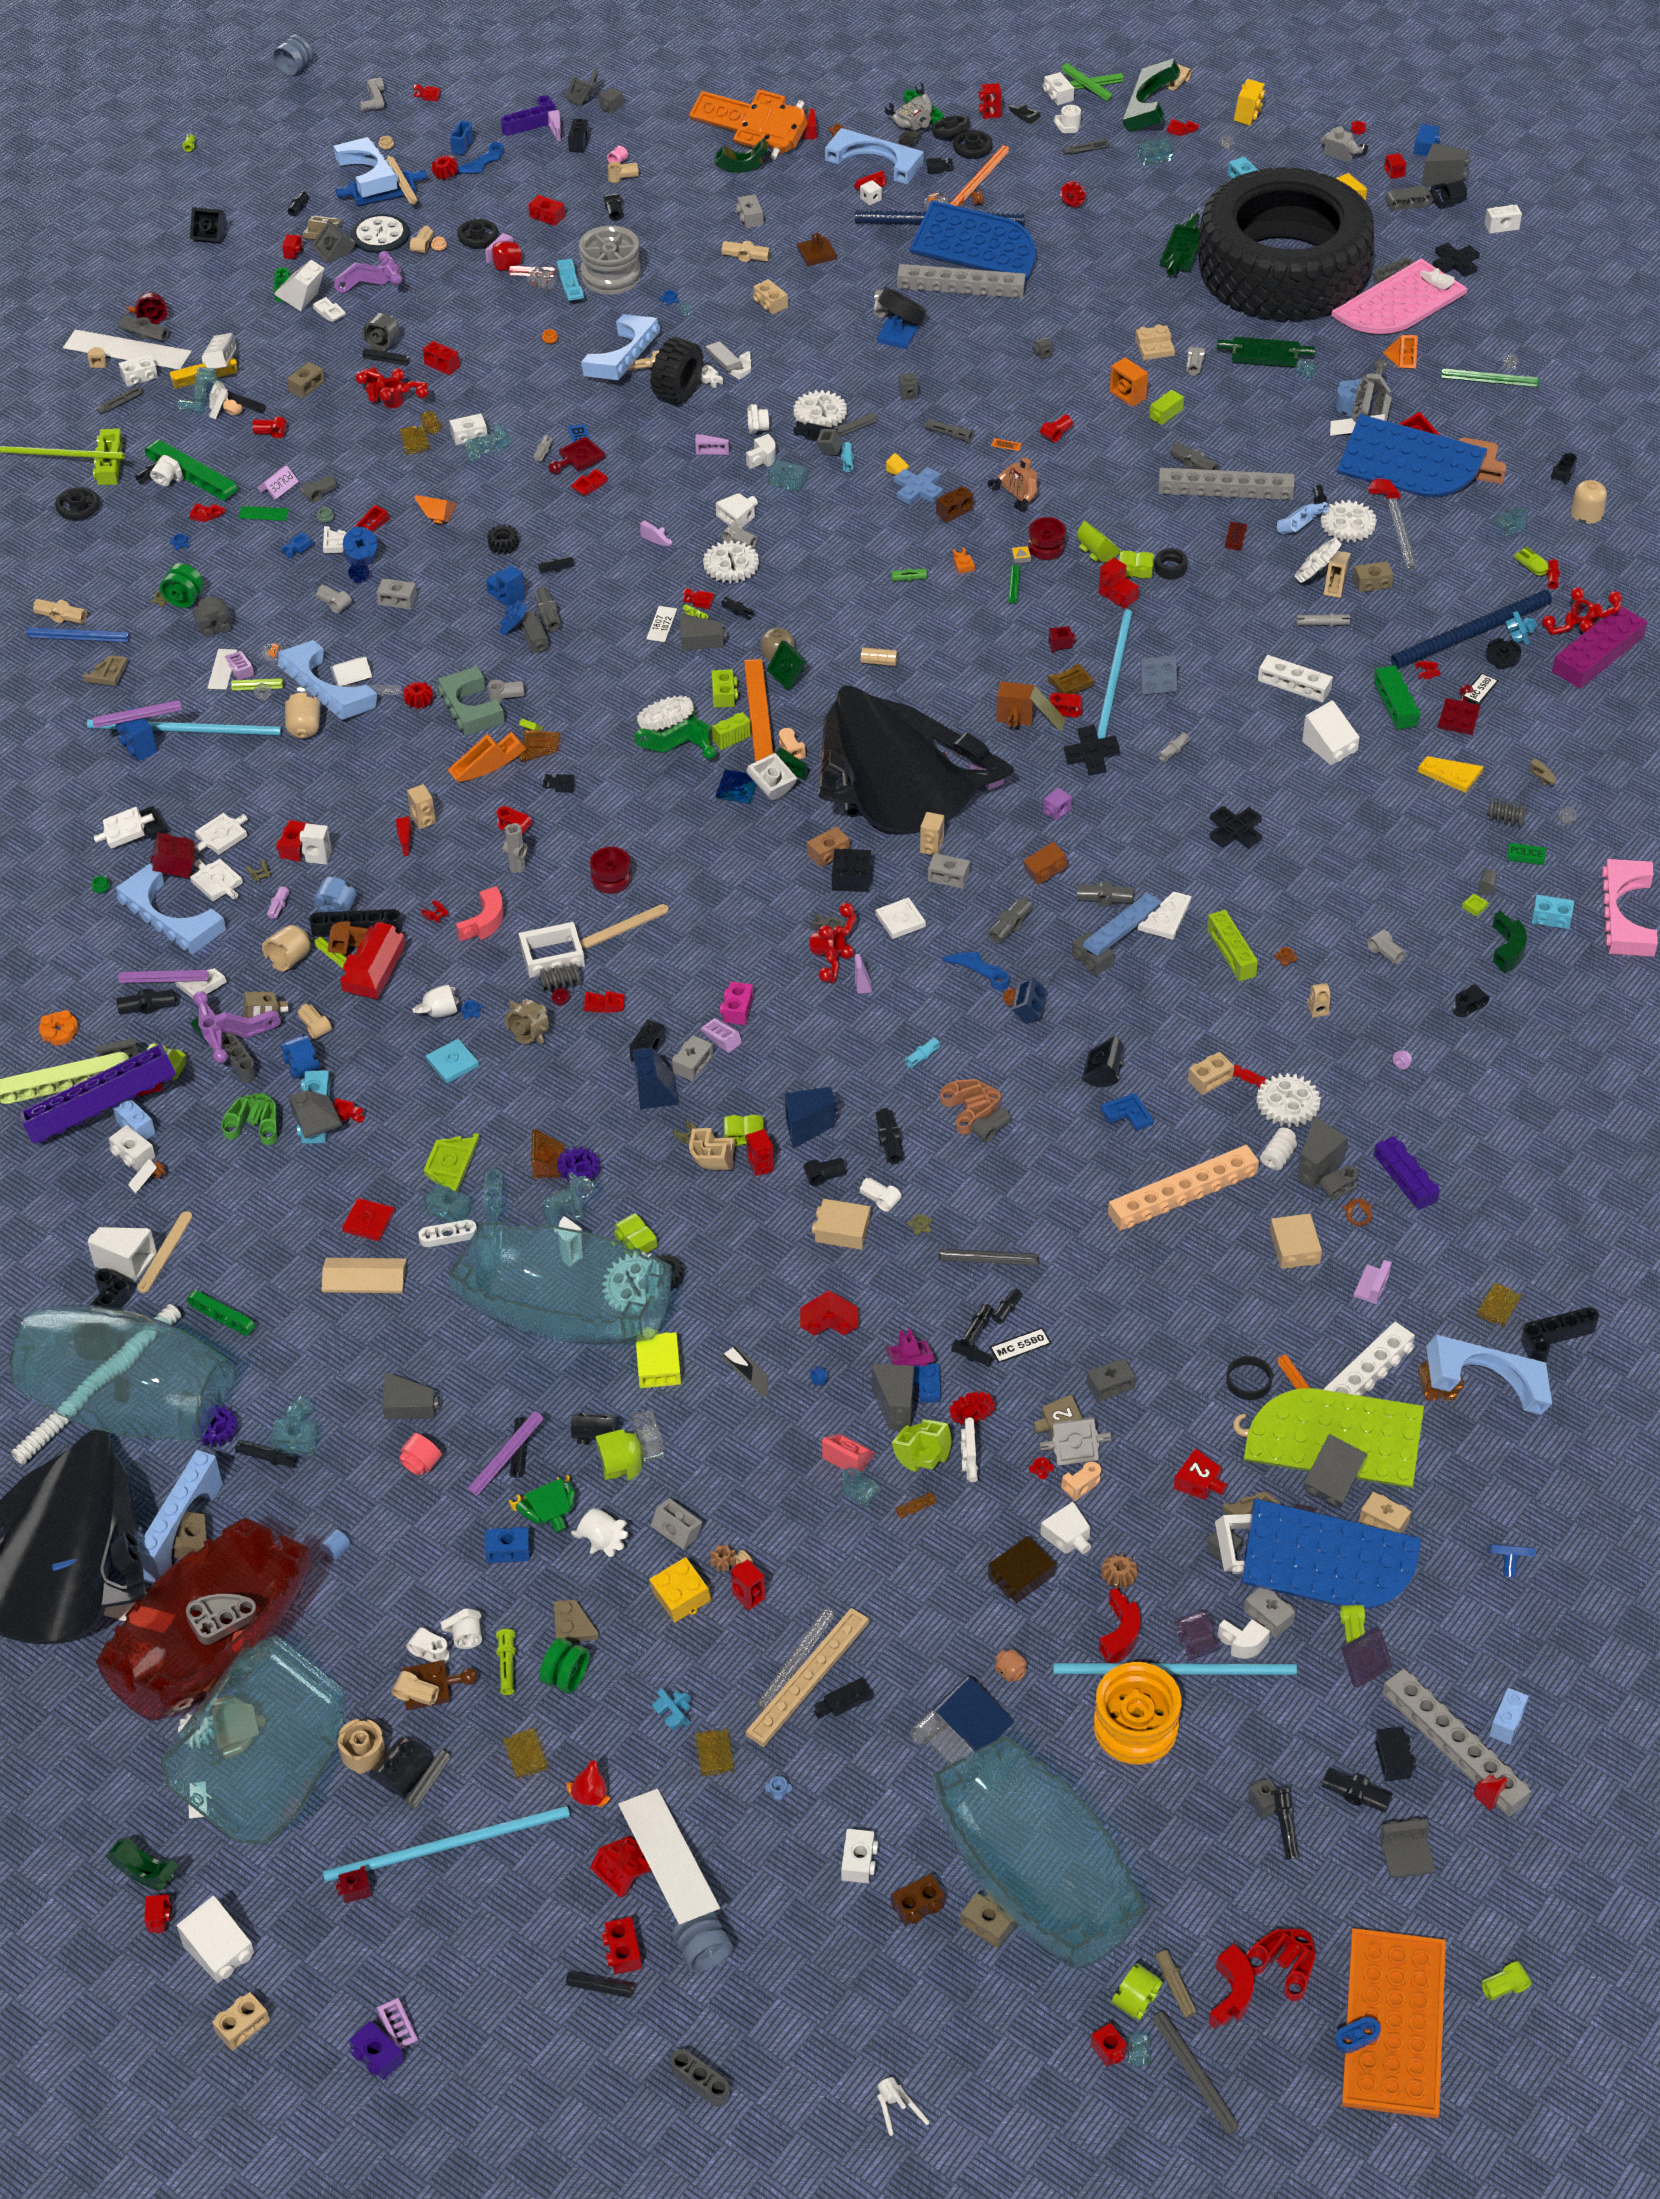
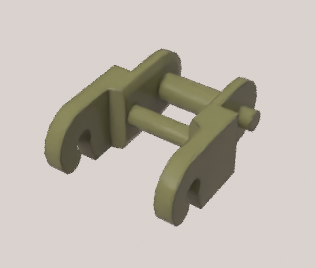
M262 859L259 860L262 869L256 872L253 869L251 870L249 866L245 867L252 880L254 879L258 883L260 882L259 879L266 876L270 878L269 874H271L270 871L268 872V867Z
M686 1121L685 1125L690 1131L684 1134L673 1130V1135L680 1142H685L689 1145L690 1139L687 1136L691 1134L692 1129H697V1127Z

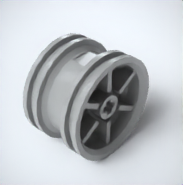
M607 225L594 228L581 237L579 241V254L582 260L581 278L585 287L599 294L614 295L627 292L638 284L641 278V266L637 259L640 250L639 240L635 233L624 227Z

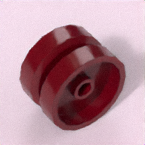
M1041 517L1030 524L1028 548L1034 557L1051 560L1060 557L1064 553L1066 527L1060 520L1052 517Z
M604 847L593 853L590 857L591 882L598 891L614 894L623 891L629 886L632 876L628 853L618 847Z

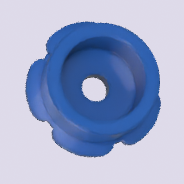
M816 1366L815 1369L810 1371L813 1385L823 1386L828 1379L827 1371L820 1366Z

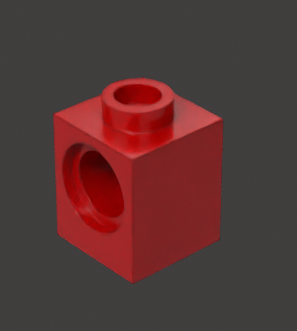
M1401 154L1386 155L1384 170L1390 179L1405 177L1407 163Z
M1111 2022L1091 2034L1090 2045L1106 2067L1112 2063L1118 2064L1125 2058L1127 2044ZM1111 2044L1115 2046V2048L1108 2049L1105 2047V2045Z

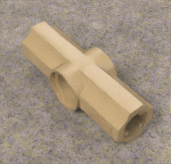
M724 241L722 245L723 255L738 257L743 262H748L750 259L769 262L770 248L754 246L750 241H744L742 244Z
M36 599L34 602V613L49 616L57 623L67 620L84 624L86 621L87 610L72 607L64 600H58L57 603Z

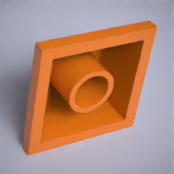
M415 495V500L425 515L433 519V523L443 524V521L449 522L457 503Z

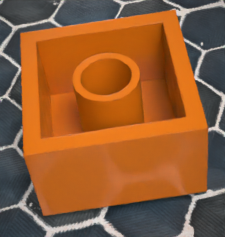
M1126 357L1111 365L1110 392L1132 407L1145 400L1147 397L1148 372Z

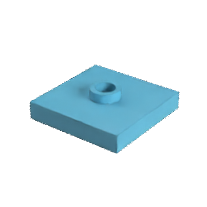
M459 1039L426 1055L427 1062L446 1084L479 1067L477 1059Z

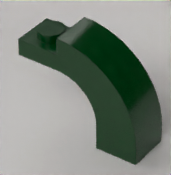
M762 138L751 150L743 153L735 152L723 145L714 155V164L723 170L733 173L752 171L762 164V157L768 151L767 141Z
M1499 911L1494 915L1493 927L1506 939L1507 943L1495 949L1493 963L1505 974L1518 966L1522 961L1527 942V933L1519 919L1512 922L1508 916Z
M128 1837L118 1839L105 1855L114 1866L128 1877L145 1887L161 1891L174 1877V1871L179 1866L172 1859L161 1861L149 1856Z

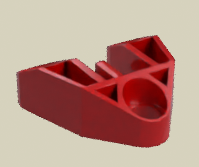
M1276 1929L1252 1946L1247 1952L1246 1958L1248 1961L1252 1958L1261 1960L1262 1965L1260 1967L1251 1966L1253 1975H1258L1264 1972L1284 1947L1286 1949L1276 1960L1281 1968L1288 1969L1296 1957L1299 1956L1284 1985L1285 1997L1291 2001H1299L1305 1995L1315 1962L1316 1954L1312 1936L1302 1929ZM1302 1937L1307 1940V1943H1300L1295 1939ZM1296 1984L1301 1988V1992L1293 1994L1289 1991L1288 1987Z

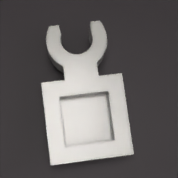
M710 365L702 367V375L700 376L702 382L705 384L710 382L713 388H717L716 383L723 384V378L718 376V372Z

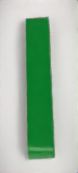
M159 439L145 448L146 456L153 462H156L163 455L176 460L185 480L222 501H226L238 491L236 484L229 478Z

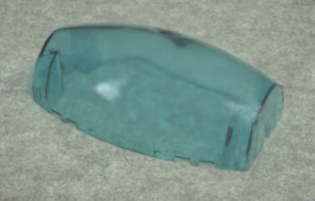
M507 1222L481 1223L467 1244L468 1262L466 1260V1253H462L448 1274L450 1288L456 1298L498 1323L546 1339L594 1345L623 1344L653 1339L658 1333L665 1317L672 1280L671 1265L653 1255L649 1257L642 1255L641 1250L638 1248L633 1250L625 1248L622 1242L558 1226L539 1224V1228L527 1227V1223H520L519 1227H509Z
M94 1305L45 1306L29 1312L18 1329L10 1355V1377L13 1387L31 1400L35 1399L40 1402L42 1407L46 1409L49 1407L62 1417L97 1430L135 1438L151 1436L154 1437V1440H162V1437L174 1438L175 1441L202 1440L216 1414L214 1405L216 1394L218 1401L222 1402L237 1375L234 1364L210 1346L185 1331L139 1313Z
M1003 1736L975 1751L971 1763L966 1767L964 1766L967 1760L963 1757L935 1772L931 1780V1787L942 1820L956 1851L985 1896L1026 1938L1047 1954L1068 1967L1075 1969L1084 1968L1099 1961L1131 1934L1146 1911L1137 1884L1134 1885L1129 1876L1131 1871L1128 1865L1124 1866L1119 1857V1849L1094 1813L1058 1775L1054 1777L1046 1770V1764L1041 1760L1036 1762L1028 1755V1750L1009 1737Z

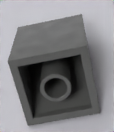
M1433 143L1425 160L1422 186L1431 187L1436 184L1466 180L1469 172L1466 169L1471 159L1468 157L1469 151Z
M1315 1117L1301 1152L1298 1179L1311 1189H1314L1324 1176L1331 1174L1343 1164L1347 1137L1318 1117Z
M872 1363V1392L889 1430L900 1432L906 1425L911 1427L914 1366Z
M1329 1434L1304 1482L1303 1488L1306 1489L1305 1491L1313 1497L1320 1496L1325 1499L1324 1502L1326 1504L1341 1508L1365 1466L1367 1454Z

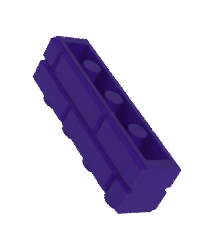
M1392 1136L1386 1139V1141L1383 1140L1376 1143L1374 1157L1417 1210H1421L1427 1207V1205L1430 1206L1438 1201L1440 1192L1438 1184L1429 1179L1427 1171L1424 1168H1420L1415 1156L1410 1155L1406 1151V1146L1402 1141L1399 1142L1396 1137Z

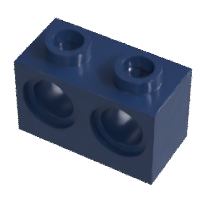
M1034 977L1018 982L1012 1011L1025 1024L1038 1020L1042 1015L1047 990Z

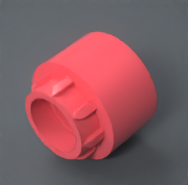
M414 1433L400 1449L402 1453L400 1455V1462L416 1475H422L424 1471L429 1472L442 1456L440 1450L431 1441L418 1433Z

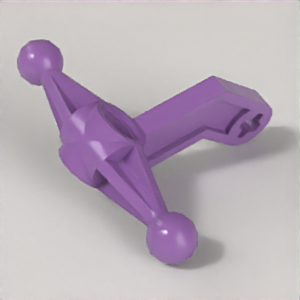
M382 251L379 254V261L381 262L379 266L354 262L335 278L334 287L338 292L344 293L359 281L384 285L390 280L393 285H399L402 282L401 268L391 257L390 253ZM340 281H341V282H345V283H344V284H345L344 287H342V286L338 287V286L340 285V284H339Z
M198 991L193 996V1002L199 1006V1027L204 1039L214 1050L213 1060L219 1064L224 1063L228 1058L227 1052L222 1049V1032L249 1038L273 1029L281 1022L280 1016L276 1011H268L251 1018L227 1012L215 1015L206 1004L208 1002V995L205 992Z

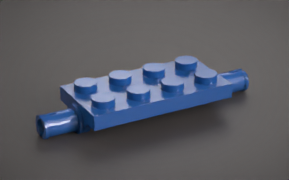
M425 169L416 172L402 171L414 193H416L414 182L427 179ZM356 181L348 183V187L335 189L338 199L351 196L356 206L404 195L398 183L397 189L363 198L357 190Z

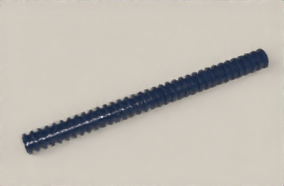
M856 209L855 222L856 224L858 222H861V224L863 222L866 224L868 222L870 224L875 222V224L894 223L897 225L899 223L902 225L904 223L906 225L909 223L911 225L914 223L916 225L918 223L920 225L926 211L907 212L905 210V212H902L900 210V212H897L895 210V212H892L890 210L888 212L885 210L884 212L883 210L868 211L866 209V211H863L861 209L859 211ZM992 213V215L1011 219L1024 226L1023 213L1021 215L1019 213H1016V215L1014 213L1011 215L1009 213Z
M1545 589L1450 631L1441 633V635L1432 637V639L1430 638L1401 652L1392 654L1391 663L1396 665L1397 669H1400L1405 665L1414 663V661L1423 659L1454 644L1463 642V640L1506 623L1505 621L1514 618L1513 612L1518 611L1520 616L1533 612L1552 603L1551 593Z

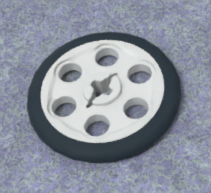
M376 214L358 221L352 228L351 238L356 242L355 245L358 248L368 252L381 253L382 251L388 252L402 246L407 241L410 233L407 223L401 218L389 214Z

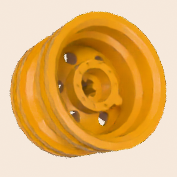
M1145 1662L1121 1664L1105 1674L1096 1691L1094 1733L1097 1742L1109 1756L1127 1764L1142 1765L1161 1759L1171 1750L1178 1735L1181 1711V1694L1174 1679L1165 1670ZM1162 1711L1163 1715L1158 1716L1157 1714Z

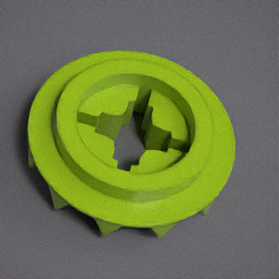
M684 605L682 608L685 610L684 613L708 619L707 614L689 605Z

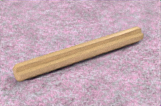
M388 156L386 160L389 167H392L393 172L398 176L397 183L408 202L415 205L417 197L395 159Z

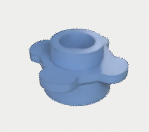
M776 1776L770 1780V1783L765 1785V1791L770 1792L775 1800L780 1801L786 1793L792 1791V1786L787 1784L786 1779L782 1776Z

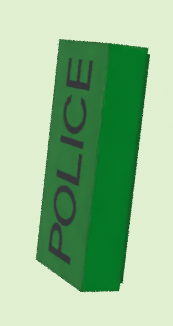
M1509 843L1507 860L1544 865L1546 848Z

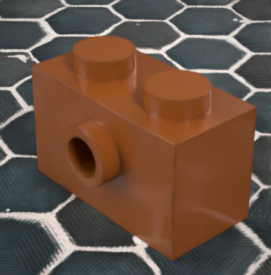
M1051 842L1023 860L1025 872L1037 885L1047 881L1051 876L1063 871L1068 866L1065 853L1054 842Z

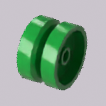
M177 563L171 566L160 583L159 590L164 599L170 604L179 608H187L192 606L204 587V580L193 567Z
M557 1638L551 1644L543 1659L539 1674L540 1682L550 1687L557 1685L558 1690L569 1695L578 1688L586 1673L590 1658L589 1650L579 1645L572 1647L570 1641Z

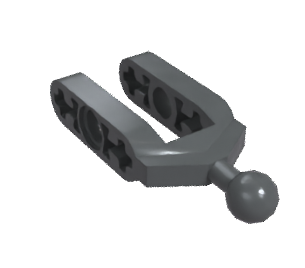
M1382 359L1374 363L1376 373L1364 375L1358 385L1352 416L1356 420L1359 414L1368 415L1373 389L1378 391L1375 399L1372 416L1385 414V421H1387L1392 396L1390 394L1391 390L1382 377V372L1387 368L1386 362Z

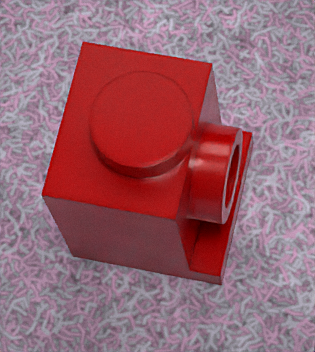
M286 234L282 244L284 259H297L298 253L303 250L301 235Z
M169 1894L145 1896L144 1922L148 1932L162 1933L167 1930V1922L171 1921L172 1909Z

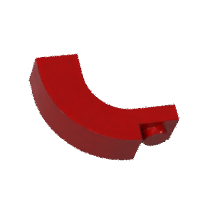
M1115 1588L1109 1591L1108 1603L1119 1619L1120 1626L1114 1632L1099 1638L1098 1650L1106 1663H1118L1125 1659L1135 1648L1140 1630V1612L1136 1602L1128 1604L1125 1595H1121L1119 1590Z
M1232 1944L1219 1955L1216 1961L1215 1968L1227 1979L1232 1992L1210 2012L1208 2023L1214 2029L1220 2025H1226L1232 2016L1239 2022L1249 2009L1254 1988L1253 1970L1246 1956L1235 1944Z

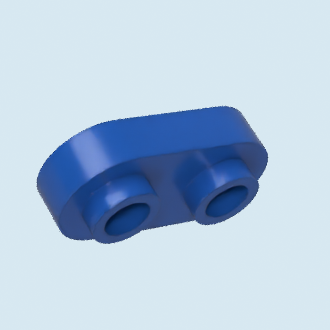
M1362 2018L1339 2029L1336 2034L1335 2044L1344 2053L1357 2051L1378 2040L1381 2031L1380 2025L1373 2018ZM1369 2030L1372 2034L1367 2035L1364 2031ZM1349 2040L1351 2044H1345L1343 2041Z

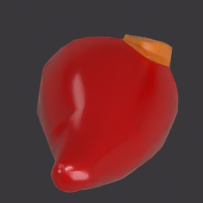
M591 1760L588 1763L587 1767L575 1777L573 1783L566 1782V1789L569 1795L580 1804L601 1807L611 1799L606 1795L607 1785L598 1770V1764L595 1760Z

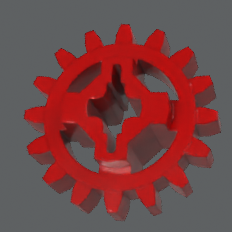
M977 1391L966 1393L965 1397L959 1396L958 1401H953V1405L949 1406L952 1420H954V1423L959 1422L960 1425L965 1423L966 1418H973L974 1423H978V1420H985V1417L991 1416V1411L995 1410L993 1398L990 1396V1393L985 1394L984 1391L977 1394Z

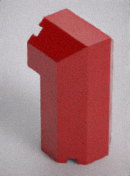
M377 922L374 927L370 926L356 953L349 954L343 965V971H346L345 976H341L340 980L342 991L378 999L406 946L404 935L401 932L399 934L396 933V928L390 924Z

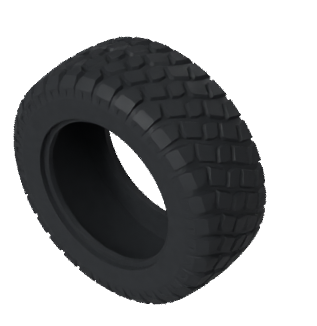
M1276 167L1275 169L1266 168L1239 175L1222 184L1220 188H1217L1205 205L1198 239L1200 273L1204 283L1214 295L1218 296L1224 303L1229 304V306L1239 311L1243 310L1247 314L1258 315V317L1267 319L1274 318V320H1302L1303 318L1310 319L1332 313V310L1346 304L1349 300L1359 295L1366 283L1374 249L1373 214L1365 199L1356 190L1346 183L1323 173L1319 174V172L1308 169L1303 170L1301 168L1287 169V167ZM1282 237L1303 240L1316 246L1305 249H1280L1266 246L1256 241Z

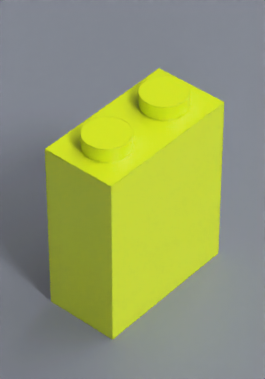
M666 1332L635 1336L640 1388L681 1385L677 1334Z

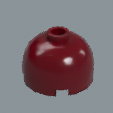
M147 292L140 295L135 305L137 318H149L152 324L158 325L167 316L166 302L158 293Z

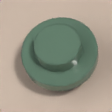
M323 507L318 510L317 519L320 522L327 523L334 518V513L330 508Z

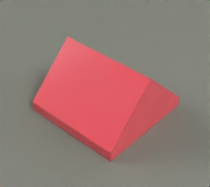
M842 1434L824 1437L822 1440V1458L857 1477L875 1454L874 1451Z

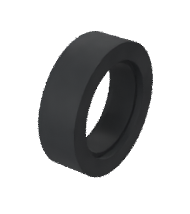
M887 287L884 288L878 299V302L891 312L918 325L927 312L915 301Z

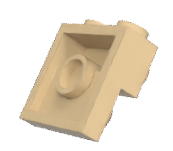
M1159 324L1152 328L1141 327L1136 330L1135 341L1143 360L1175 356V349L1171 342V334L1167 325L1162 326Z

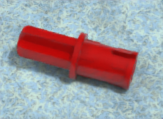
M1555 558L1548 561V570L1546 572L1550 589H1556L1559 586V562Z

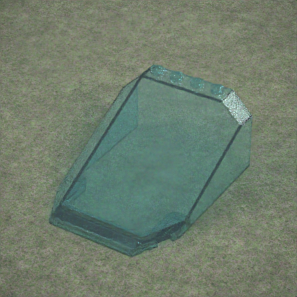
M277 1635L270 1637L268 1640L259 1641L250 1647H243L161 1758L166 1786L235 1842L267 1845L300 1814L338 1746L339 1732L345 1725L343 1724L345 1690Z

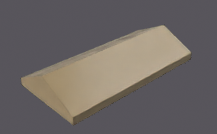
M326 1258L322 1271V1292L403 1293L407 1260L399 1258Z

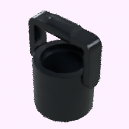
M1462 180L1447 184H1436L1431 186L1430 193L1439 207L1453 205L1467 198V188ZM1441 189V196L1443 201H1441L1440 196L1435 190Z

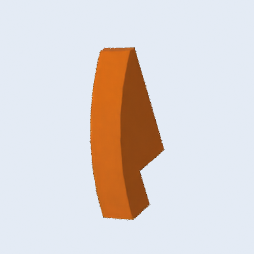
M512 732L499 743L487 734L454 763L448 771L457 782L475 779L506 765L525 751L526 747Z

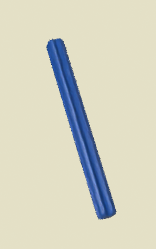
M28 627L26 631L28 638L109 642L129 641V633L119 631Z

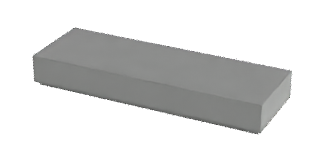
M720 341L705 346L706 351L726 371L741 367V361Z

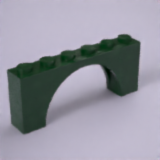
M1174 58L1142 68L1123 118V124L1129 132L1162 122L1165 113L1159 102H1144L1158 88L1178 79L1180 69Z

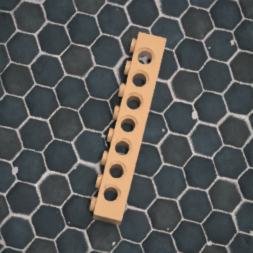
M1244 1145L1109 1201L1108 1215L1120 1231L1131 1228L1135 1224L1148 1221L1154 1216L1167 1213L1169 1210L1183 1206L1192 1200L1200 1199L1212 1192H1217L1228 1185H1234L1247 1177H1253L1258 1173L1259 1160L1250 1148Z

